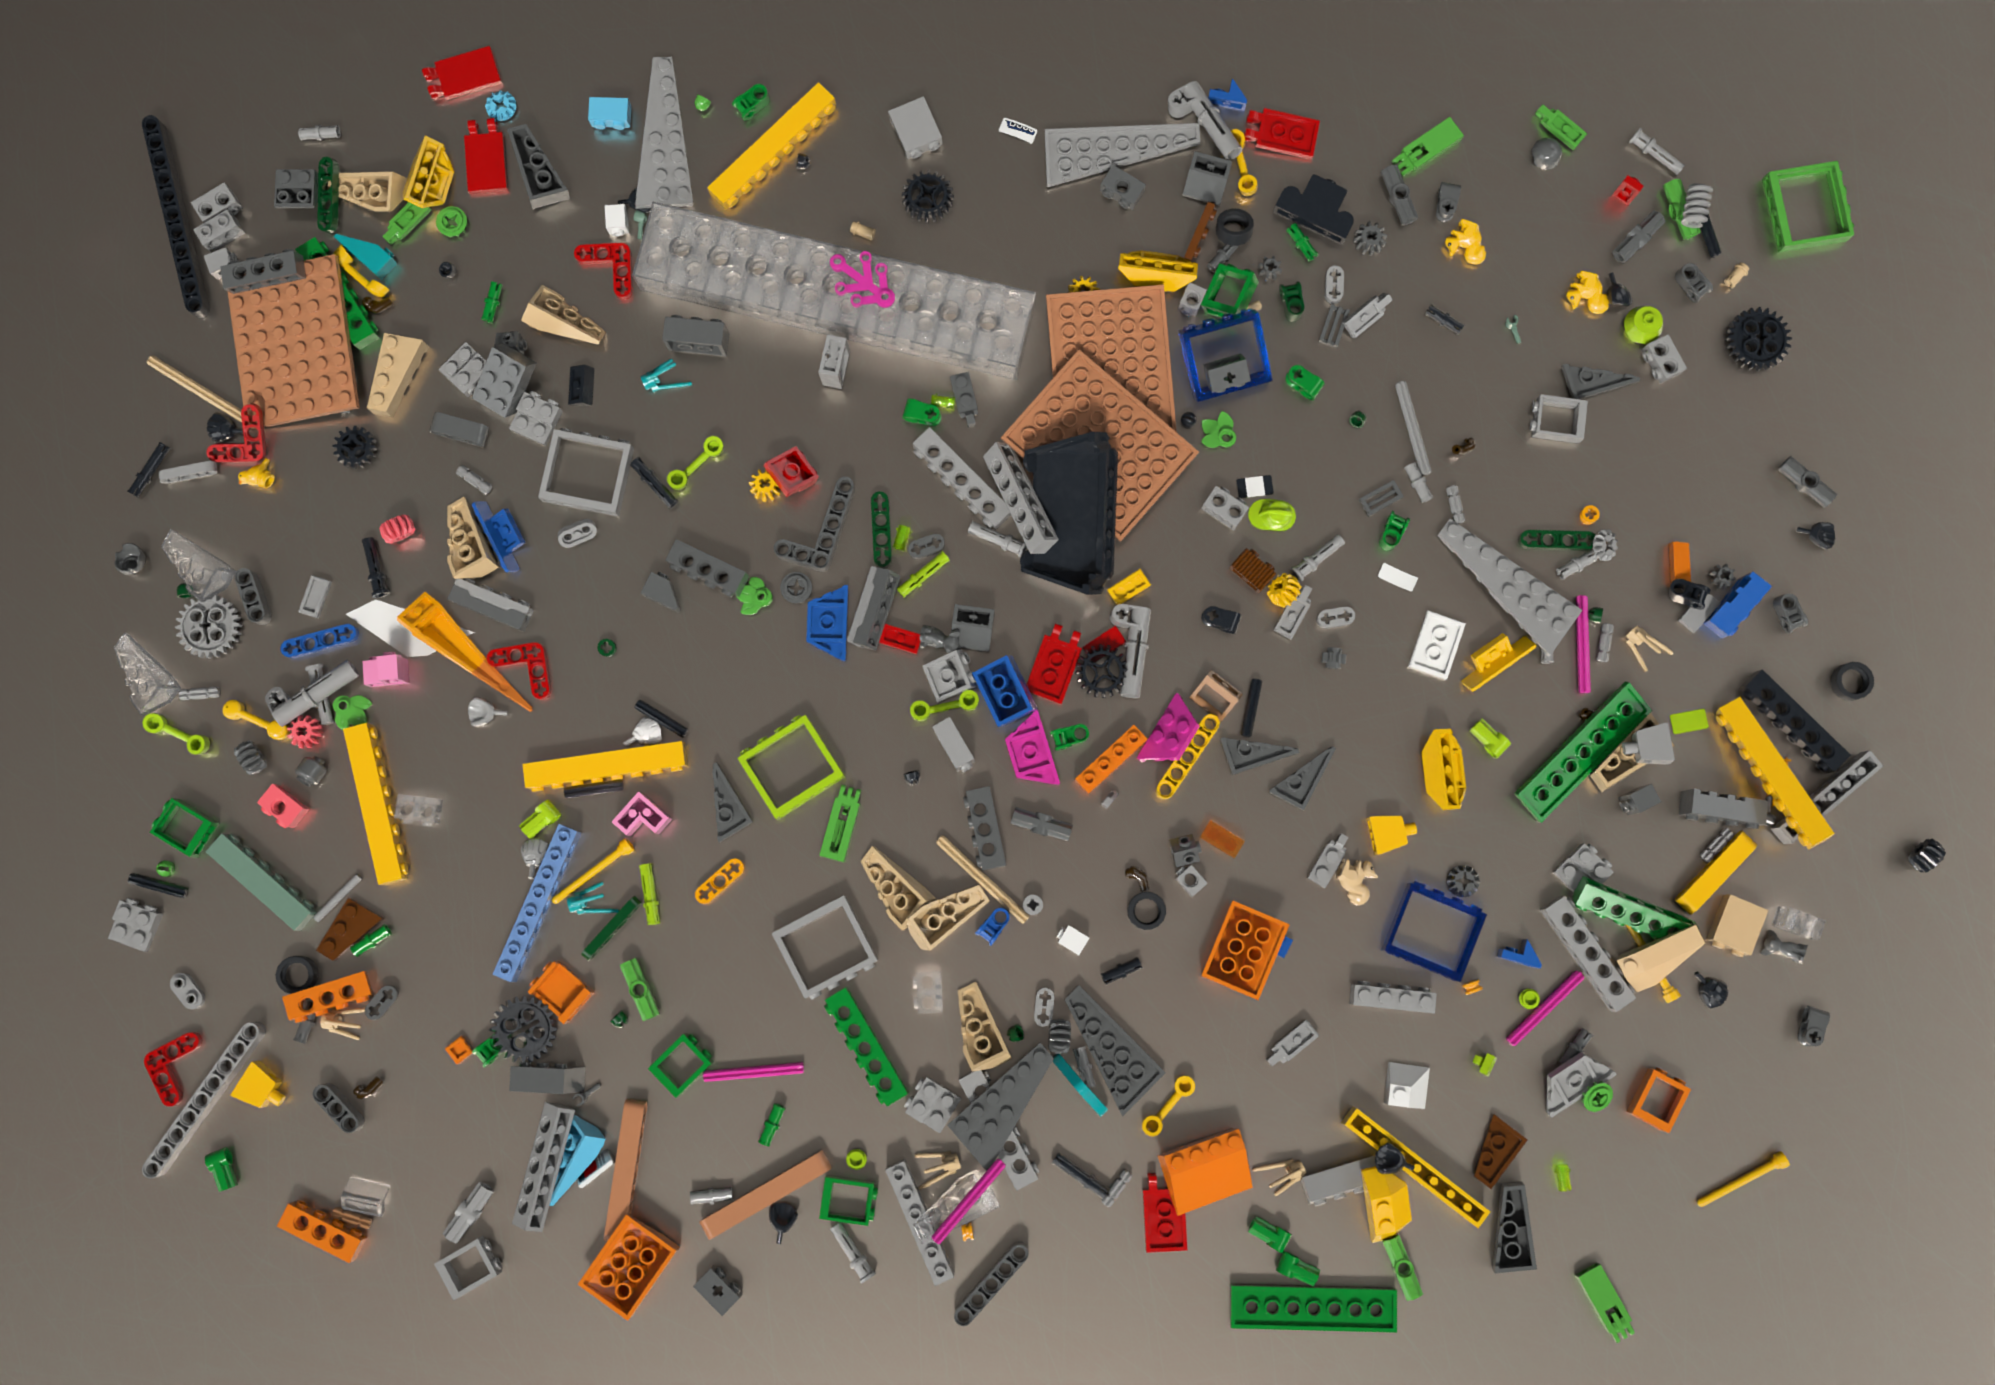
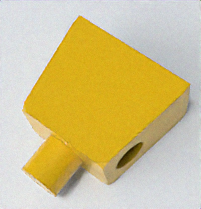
M1372 816L1366 818L1374 855L1408 844L1407 836L1417 834L1415 822L1404 824L1402 816Z
M259 1060L250 1063L230 1094L234 1098L259 1108L267 1107L270 1102L279 1107L286 1098L285 1095L278 1092L282 1080Z

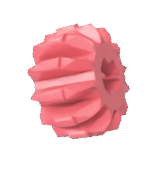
M404 514L387 520L379 528L382 538L386 543L391 544L408 538L416 530L412 519H410L409 515Z
M300 715L298 716V721L292 720L293 727H287V730L292 731L287 736L293 739L291 744L298 745L301 749H304L305 746L312 748V743L318 744L317 736H323V734L318 733L323 728L321 725H317L319 720L312 719L310 715H306L305 718Z

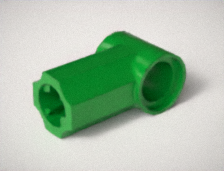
M227 1147L205 1155L206 1167L213 1173L219 1192L238 1185L232 1168L233 1157Z
M1255 1216L1248 1229L1249 1233L1265 1241L1268 1246L1280 1253H1283L1292 1236L1286 1230L1279 1226H1273L1258 1216Z
M1283 1251L1276 1271L1289 1278L1294 1277L1313 1287L1320 1274V1269L1301 1261L1299 1257Z

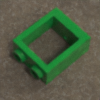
M1219 263L1201 302L1204 312L1241 323L1259 283L1255 273L1250 269L1241 270L1232 264L1223 265ZM1225 276L1245 281L1234 307L1214 301Z
M171 798L164 804L160 817L156 818L152 823V829L149 833L185 855L198 858L220 823L184 801ZM179 808L203 821L188 846L165 832Z
M687 1033L682 1034L648 1068L675 1098L679 1097L714 1063L711 1059L713 1055L706 1048L702 1050L698 1045V1039L691 1033L689 1035ZM684 1042L704 1064L680 1086L660 1064Z
M826 1175L819 1219L868 1226L870 1221H874L875 1208H872V1202L877 1200L878 1188L875 1187V1182ZM834 1183L869 1188L865 1217L830 1212Z

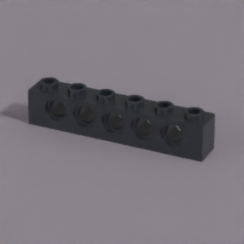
M1763 669L1756 671L1739 688L1743 692L1744 698L1752 701L1761 714L1767 715L1772 720L1773 726L1782 730L1791 743L1797 744L1802 749V754L1807 758H1811L1820 771L1824 773L1835 772L1851 756ZM1761 690L1767 693L1766 699L1762 698ZM1776 704L1781 706V713L1776 711ZM1791 718L1796 721L1795 728L1790 723ZM1806 732L1811 736L1810 742L1805 738ZM1821 747H1823L1826 751L1825 756L1821 755L1820 753Z

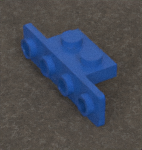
M486 501L473 502L472 507L475 515L478 517L483 531L487 535L492 549L500 561L501 567L506 573L519 571L520 567L512 552L525 544V541L509 509H502L493 516Z

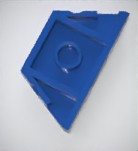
M844 585L833 592L824 594L820 598L809 601L807 609L806 642L843 662H846L848 585Z

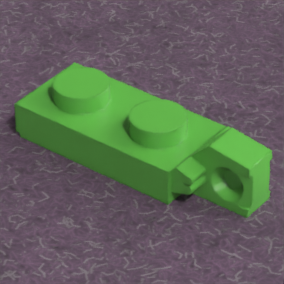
M1542 104L1535 113L1542 120L1540 123L1572 150L1587 135L1584 130L1558 109L1554 110L1552 108L1549 110Z
M408 202L389 221L388 231L383 235V238L390 245L394 244L398 239L402 240L431 211L430 207L421 208Z

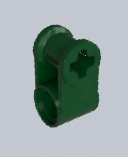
M1297 281L1295 284L1286 286L1280 284L1279 293L1285 317L1291 322H1296L1301 318L1305 309L1301 283ZM1295 307L1299 310V312L1294 313L1290 310V308Z

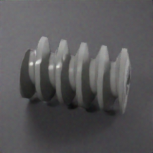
M1694 183L1690 184L1687 189L1685 210L1683 211L1681 224L1689 228H1701L1703 226L1701 223L1708 221V218L1703 215L1709 214V210L1705 208L1711 206V203L1707 200H1711L1712 195L1708 193L1713 192L1714 189L1705 184Z

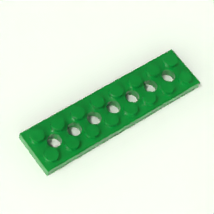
M1625 681L1514 793L1515 796L1533 817L1542 823L1653 710L1630 682ZM1627 705L1628 712L1623 715L1622 708ZM1614 719V726L1609 729L1608 722ZM1600 733V740L1595 743L1594 736ZM1583 747H1586L1587 753L1581 757L1580 751ZM1569 761H1572L1573 767L1570 771H1567L1566 765ZM1555 775H1558L1559 781L1556 785H1553L1552 779ZM1544 789L1545 796L1542 799H1539L1538 793L1540 790Z
M1231 1285L1230 1327L1232 1329L1397 1333V1289ZM1250 1301L1257 1303V1309L1252 1313L1246 1310V1305ZM1270 1302H1275L1278 1305V1309L1274 1313L1267 1311V1305ZM1292 1302L1297 1303L1299 1307L1298 1311L1294 1314L1289 1313L1287 1310L1288 1305ZM1311 1303L1319 1305V1311L1316 1314L1308 1312V1307ZM1336 1303L1340 1306V1311L1332 1315L1329 1313V1307L1331 1304ZM1353 1304L1360 1305L1361 1310L1357 1315L1350 1314V1307ZM1376 1304L1380 1305V1314L1377 1316L1371 1315V1307Z

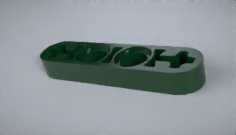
M325 156L318 165L317 225L321 231L331 234L338 227L339 164L335 159ZM331 181L330 189L326 190V183ZM328 200H330L331 206L328 209H326L325 204Z
M878 491L871 497L873 555L876 566L885 569L892 563L890 509L888 496L886 493ZM879 496H882V499L885 500V502H882V510L886 509V512L874 511L879 510L878 503L875 502ZM883 515L887 521L884 525H878L875 522L876 517ZM879 535L887 536L888 540L884 545H879L876 542ZM877 548H888V551L884 550V555L888 558V560H885V564H881V561L877 560L881 558V551H876Z
M1526 530L1518 537V543L1524 549L1587 551L1593 548V540L1596 534L1590 531ZM1529 535V538L1536 539L1538 537V541H1531L1529 544H1527V541L1523 538ZM1544 535H1550L1553 538L1551 545H1546L1543 542ZM1565 535L1573 539L1572 545L1568 546L1563 543ZM1587 536L1589 540H1592L1588 546L1587 542H1579L1577 546L1578 540H1583Z
M633 896L590 942L581 955L588 962L592 960L638 910L642 902L636 896Z

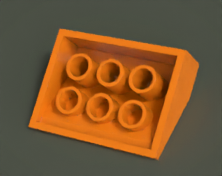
M1232 900L1201 976L1259 1000L1290 924Z
M1230 1128L1157 1155L1178 1216L1253 1188L1246 1148L1239 1129Z
M626 1214L577 1285L628 1321L637 1311L680 1246L665 1235Z

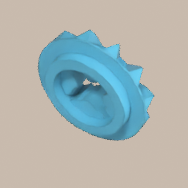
M501 90L496 93L492 92V95L487 98L485 105L488 115L497 121H505L511 118L517 106L514 97L508 91L503 92ZM503 101V104L506 106V108L500 107L498 109L495 102L501 103Z

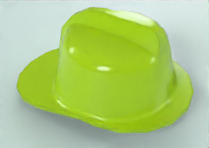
M1260 499L1251 505L1248 512L1251 524L1262 530L1285 531L1292 527L1296 519L1293 506L1283 500Z

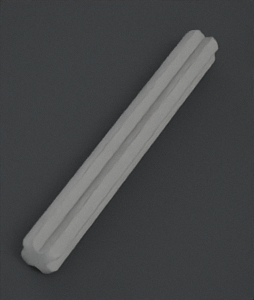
M1406 381L1396 383L1395 387L1417 465L1422 476L1431 473V467Z

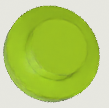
M1524 989L1519 994V1002L1522 1007L1533 1009L1538 1006L1540 997L1534 989Z
M861 1149L851 1150L846 1157L847 1165L854 1170L863 1168L867 1161V1156Z

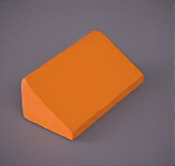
M1672 541L1668 544L1670 583L1675 579H1684L1691 582L1689 543Z

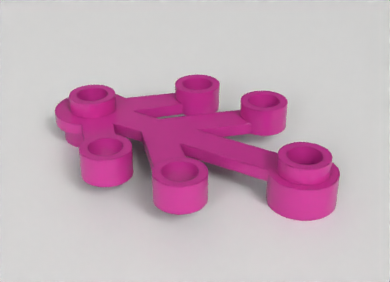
M863 251L859 256L860 262L863 264L864 276L846 264V260L842 255L835 254L830 258V266L833 271H843L858 282L854 284L838 282L835 285L837 295L843 296L846 293L867 290L874 294L864 297L859 294L852 295L851 304L853 307L858 308L862 305L877 303L882 308H888L893 305L895 294L887 285V266L884 263H879L875 267L876 274L879 276V288L873 284L870 264L872 257L868 251ZM867 255L869 256V259L867 261L862 260V257ZM840 259L841 263L835 264L834 261ZM880 267L885 268V271L880 273L878 272V269ZM840 286L845 288L842 292H839L837 289ZM884 294L889 296L886 300H883L881 297ZM859 298L860 302L856 304L853 300Z

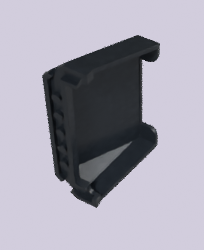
M1089 432L1025 450L1023 459L1026 470L1033 472V489L1059 540L1045 554H1030L1029 550H1026L1020 558L1021 572L1086 595L1102 594L1104 590L1103 585L1106 580H1110L1114 575L1118 452L1109 444L1110 438L1107 432Z

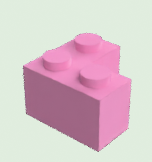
M384 652L383 656L369 657V660L363 661L364 685L376 687L410 683L408 659L395 654V652Z
M638 791L614 818L612 823L627 836H632L642 823L654 833L660 834L672 821V818L646 795Z

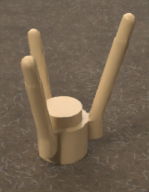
M1638 625L1626 635L1629 639L1626 643L1631 647L1645 672L1648 669L1637 651L1635 643L1639 646L1642 642H1645L1660 654L1661 650L1656 647L1657 645L1669 654H1673L1672 650L1649 635Z
M365 1008L332 1009L331 1013L322 1015L321 1028L359 1040V1036L338 1028L344 1026L359 1029L361 1025L342 1022V1017L339 1015L365 1012Z
M951 1150L947 1152L915 1154L916 1158L945 1157L941 1159L942 1164L925 1169L924 1173L943 1168L946 1172L919 1186L918 1190H922L961 1169L957 1153L951 1154Z
M1293 1158L1284 1162L1263 1165L1252 1169L1256 1172L1288 1166L1285 1168L1287 1175L1269 1184V1187L1272 1188L1290 1179L1288 1183L1274 1193L1275 1196H1278L1294 1183L1300 1181L1301 1177L1307 1175L1300 1160L1294 1162Z

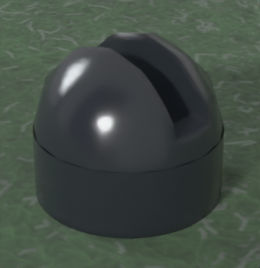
M798 153L796 169L804 170L810 166L808 162L811 160L808 155Z
M443 262L439 267V273L442 277L453 278L457 273L455 265L450 262Z
M1186 412L1182 415L1180 422L1184 428L1190 429L1195 426L1197 418L1194 413ZM1187 416L1193 419L1194 421L1192 422L1191 420L1186 419L1184 417Z
M919 770L903 774L906 783L910 786H913V781L916 785L920 781Z

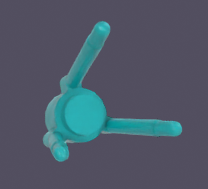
M669 359L641 376L645 389H652L653 392L662 389L691 386L692 382L658 386V383H661L658 375L676 366L673 359Z
M603 882L575 892L574 896L567 898L569 911L571 913L577 911L578 915L583 913H618L619 909L584 908L587 907L588 901L604 897L603 893L589 897L584 895L602 886Z

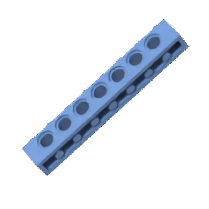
M558 824L492 975L509 982H517L582 832Z

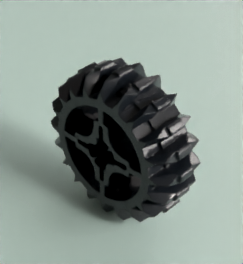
M927 170V174H923V171H920V176L913 174V180L907 179L908 185L903 186L905 192H902V198H904L902 203L906 206V212H911L912 218L917 216L919 222L922 218H925L926 223L929 222V218L936 222V216L942 219L943 213L948 214V208L953 206L951 201L954 200V195L951 194L953 193V187H949L950 181H945L944 175L938 177L937 171L933 175H931L930 170ZM917 188H919L920 194L916 196L917 199L913 201V193ZM943 192L944 197L941 203L937 205L936 198ZM923 206H928V207H930L931 209H924V208H921V207H923Z
M1099 644V651H1096L1095 646H1091L1093 653L1090 654L1088 650H1085L1084 653L1087 657L1079 656V659L1084 661L1083 664L1076 663L1077 667H1081V671H1075V674L1082 675V678H1078L1077 682L1084 681L1085 683L1081 686V689L1088 686L1089 689L1086 693L1090 694L1094 690V697H1097L1098 693L1101 692L1102 698H1105V692L1107 691L1109 696L1112 697V689L1119 693L1120 689L1117 685H1124L1121 679L1126 678L1123 675V671L1126 672L1128 669L1123 668L1122 665L1126 664L1127 661H1120L1124 656L1123 653L1118 656L1115 655L1118 651L1117 648L1113 652H1109L1110 645H1107L1106 651L1103 650L1102 644ZM1096 655H1108L1103 664H1096L1090 660ZM1113 659L1118 665V677L1114 676L1109 670ZM1108 662L1107 670L1105 671H1108L1107 674L1111 677L1102 675L1096 680L1099 675L1097 674V668L1093 665L1102 668ZM1087 665L1095 672V677L1091 683L1086 677ZM1103 678L1114 682L1106 688L1096 687Z

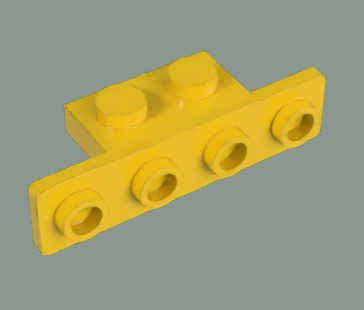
M1501 633L1470 655L1477 670L1462 679V684L1474 692L1535 649L1536 644L1526 636H1523L1511 645L1508 637Z

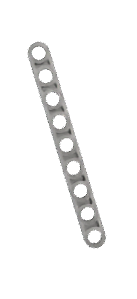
M250 1022L242 1026L143 1164L142 1172L145 1177L156 1178L167 1173L265 1036L266 1028L263 1023ZM253 1026L256 1028L255 1036H252L250 1033ZM240 1043L244 1046L243 1053H240L238 1050ZM228 1060L232 1063L231 1070H228L226 1067ZM216 1077L220 1081L219 1087H216L214 1085V1080ZM203 1095H206L207 1097L206 1104L202 1102ZM191 1112L195 1114L194 1121H191L190 1119ZM178 1129H181L183 1132L182 1138H179L177 1135ZM166 1146L170 1148L169 1156L165 1152ZM154 1163L158 1166L157 1173L153 1170Z

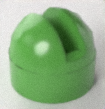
M697 94L694 104L698 110L705 111L709 108L711 101Z
M164 860L157 864L156 871L160 876L168 877L174 873L175 865L171 861ZM161 867H169V870H161Z

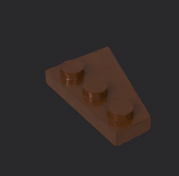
M1207 203L1184 257L1191 261L1194 257H1198L1202 248L1199 244L1202 239H1206L1209 232L1208 224L1216 216L1215 204Z
M348 898L316 951L332 961H336L350 949V946L354 945L356 941L363 935H366L370 929L384 918L355 900Z
M1495 1114L1492 1116L1474 1173V1177L1489 1189L1493 1188L1528 1141V1139Z

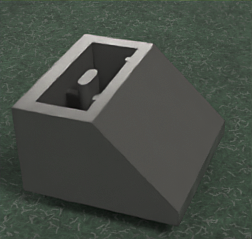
M1195 151L1182 196L1220 206L1232 161Z
M276 169L274 207L315 208L318 203L317 171L315 169Z
M955 604L951 632L955 630L960 631L958 640L961 648L985 652L990 651L995 615L994 609Z

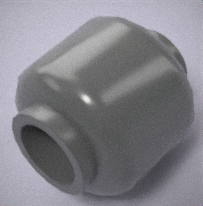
M317 756L303 758L295 770L296 779L309 787L311 785H318L327 772L326 767L323 765L325 762Z

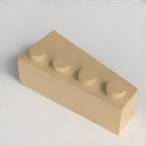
M384 333L367 409L373 414L394 417L404 397V392L412 381L416 368H419L422 362L421 358L424 352L426 353L429 348L423 340Z
M1652 713L1623 742H1632V734L1638 730L1659 725ZM1621 743L1590 776L1600 791L1603 792L1647 764L1637 763L1635 754L1624 755Z

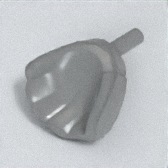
M474 697L468 705L469 719L471 725L475 727L487 724L493 719L494 715L507 716V711L494 710V705L481 697Z
M538 838L527 840L521 846L523 860L526 866L530 867L529 879L534 878L535 867L541 865L550 845Z

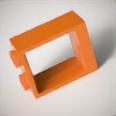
M1658 1067L1655 1070L1648 1068L1626 1112L1663 1132L1670 1133L1691 1089L1685 1086V1081L1674 1077V1079L1667 1077L1668 1073ZM1656 1078L1680 1090L1665 1121L1641 1109Z

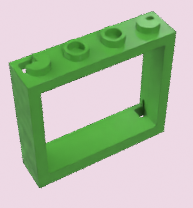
M1838 161L1771 171L1762 178L1778 253L1846 242L1854 236V223H1852L1850 217L1851 208L1847 203V190L1843 185L1842 171H1840ZM1826 174L1839 234L1792 241L1779 182Z

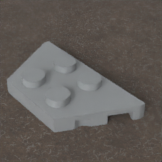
M1580 1052L1547 1074V1114L1551 1118L1584 1097L1583 1092H1587V1086L1592 1087L1594 1082L1599 1083L1603 1081L1605 1083L1616 1076V1072Z

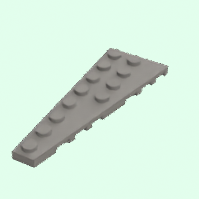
M653 57L635 209L692 206L693 198L672 57Z
M1199 123L1045 129L1047 187L1108 171L1112 165L1119 168L1200 145Z
M1449 519L1437 536L1452 553H1456L1463 561V565L1476 575V579L1485 585L1491 596L1507 613L1514 617L1519 623V627L1524 629L1532 637L1531 640L1535 644L1537 643L1543 649L1545 655L1549 657L1580 615L1582 609L1458 523Z

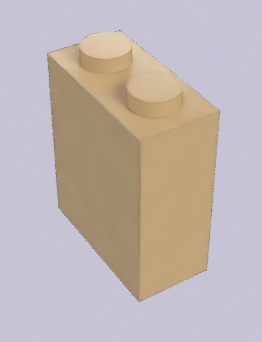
M1731 894L1723 895L1706 940L1711 941L1712 946L1724 950L1725 947L1732 950L1731 954L1741 958L1744 955L1751 956L1769 910Z

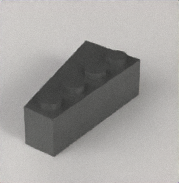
M1522 1181L1501 1183L1492 1267L1495 1274L1537 1270L1526 1189Z

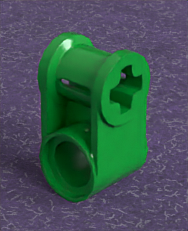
M756 84L745 93L737 96L733 100L732 106L739 110L742 114L741 118L746 121L769 104L770 96L764 85ZM758 94H764L762 98H756Z
M1300 365L1292 366L1285 376L1286 383L1309 400H1314L1325 385L1320 377L1312 374ZM1295 373L1298 375L1297 379L1293 377Z
M909 398L907 399L902 419L911 423L935 427L941 422V414L937 406ZM932 413H935V416L929 419L928 415L930 416Z
M1391 511L1379 539V545L1383 550L1390 551L1397 546L1410 522V518L1407 517L1405 519L1395 514V511ZM1385 537H1392L1394 544L1388 543Z
M1077 724L1050 731V735H1053L1056 745L1055 751L1064 750L1086 742L1089 738L1088 728L1083 724ZM1079 728L1086 731V736L1082 739L1075 737V731Z
M511 1034L507 1036L508 1039L512 1038ZM488 1038L472 1051L473 1055L476 1054L482 1061L484 1068L492 1064L502 1054H498L500 1046L493 1047L494 1043L497 1042L496 1039Z

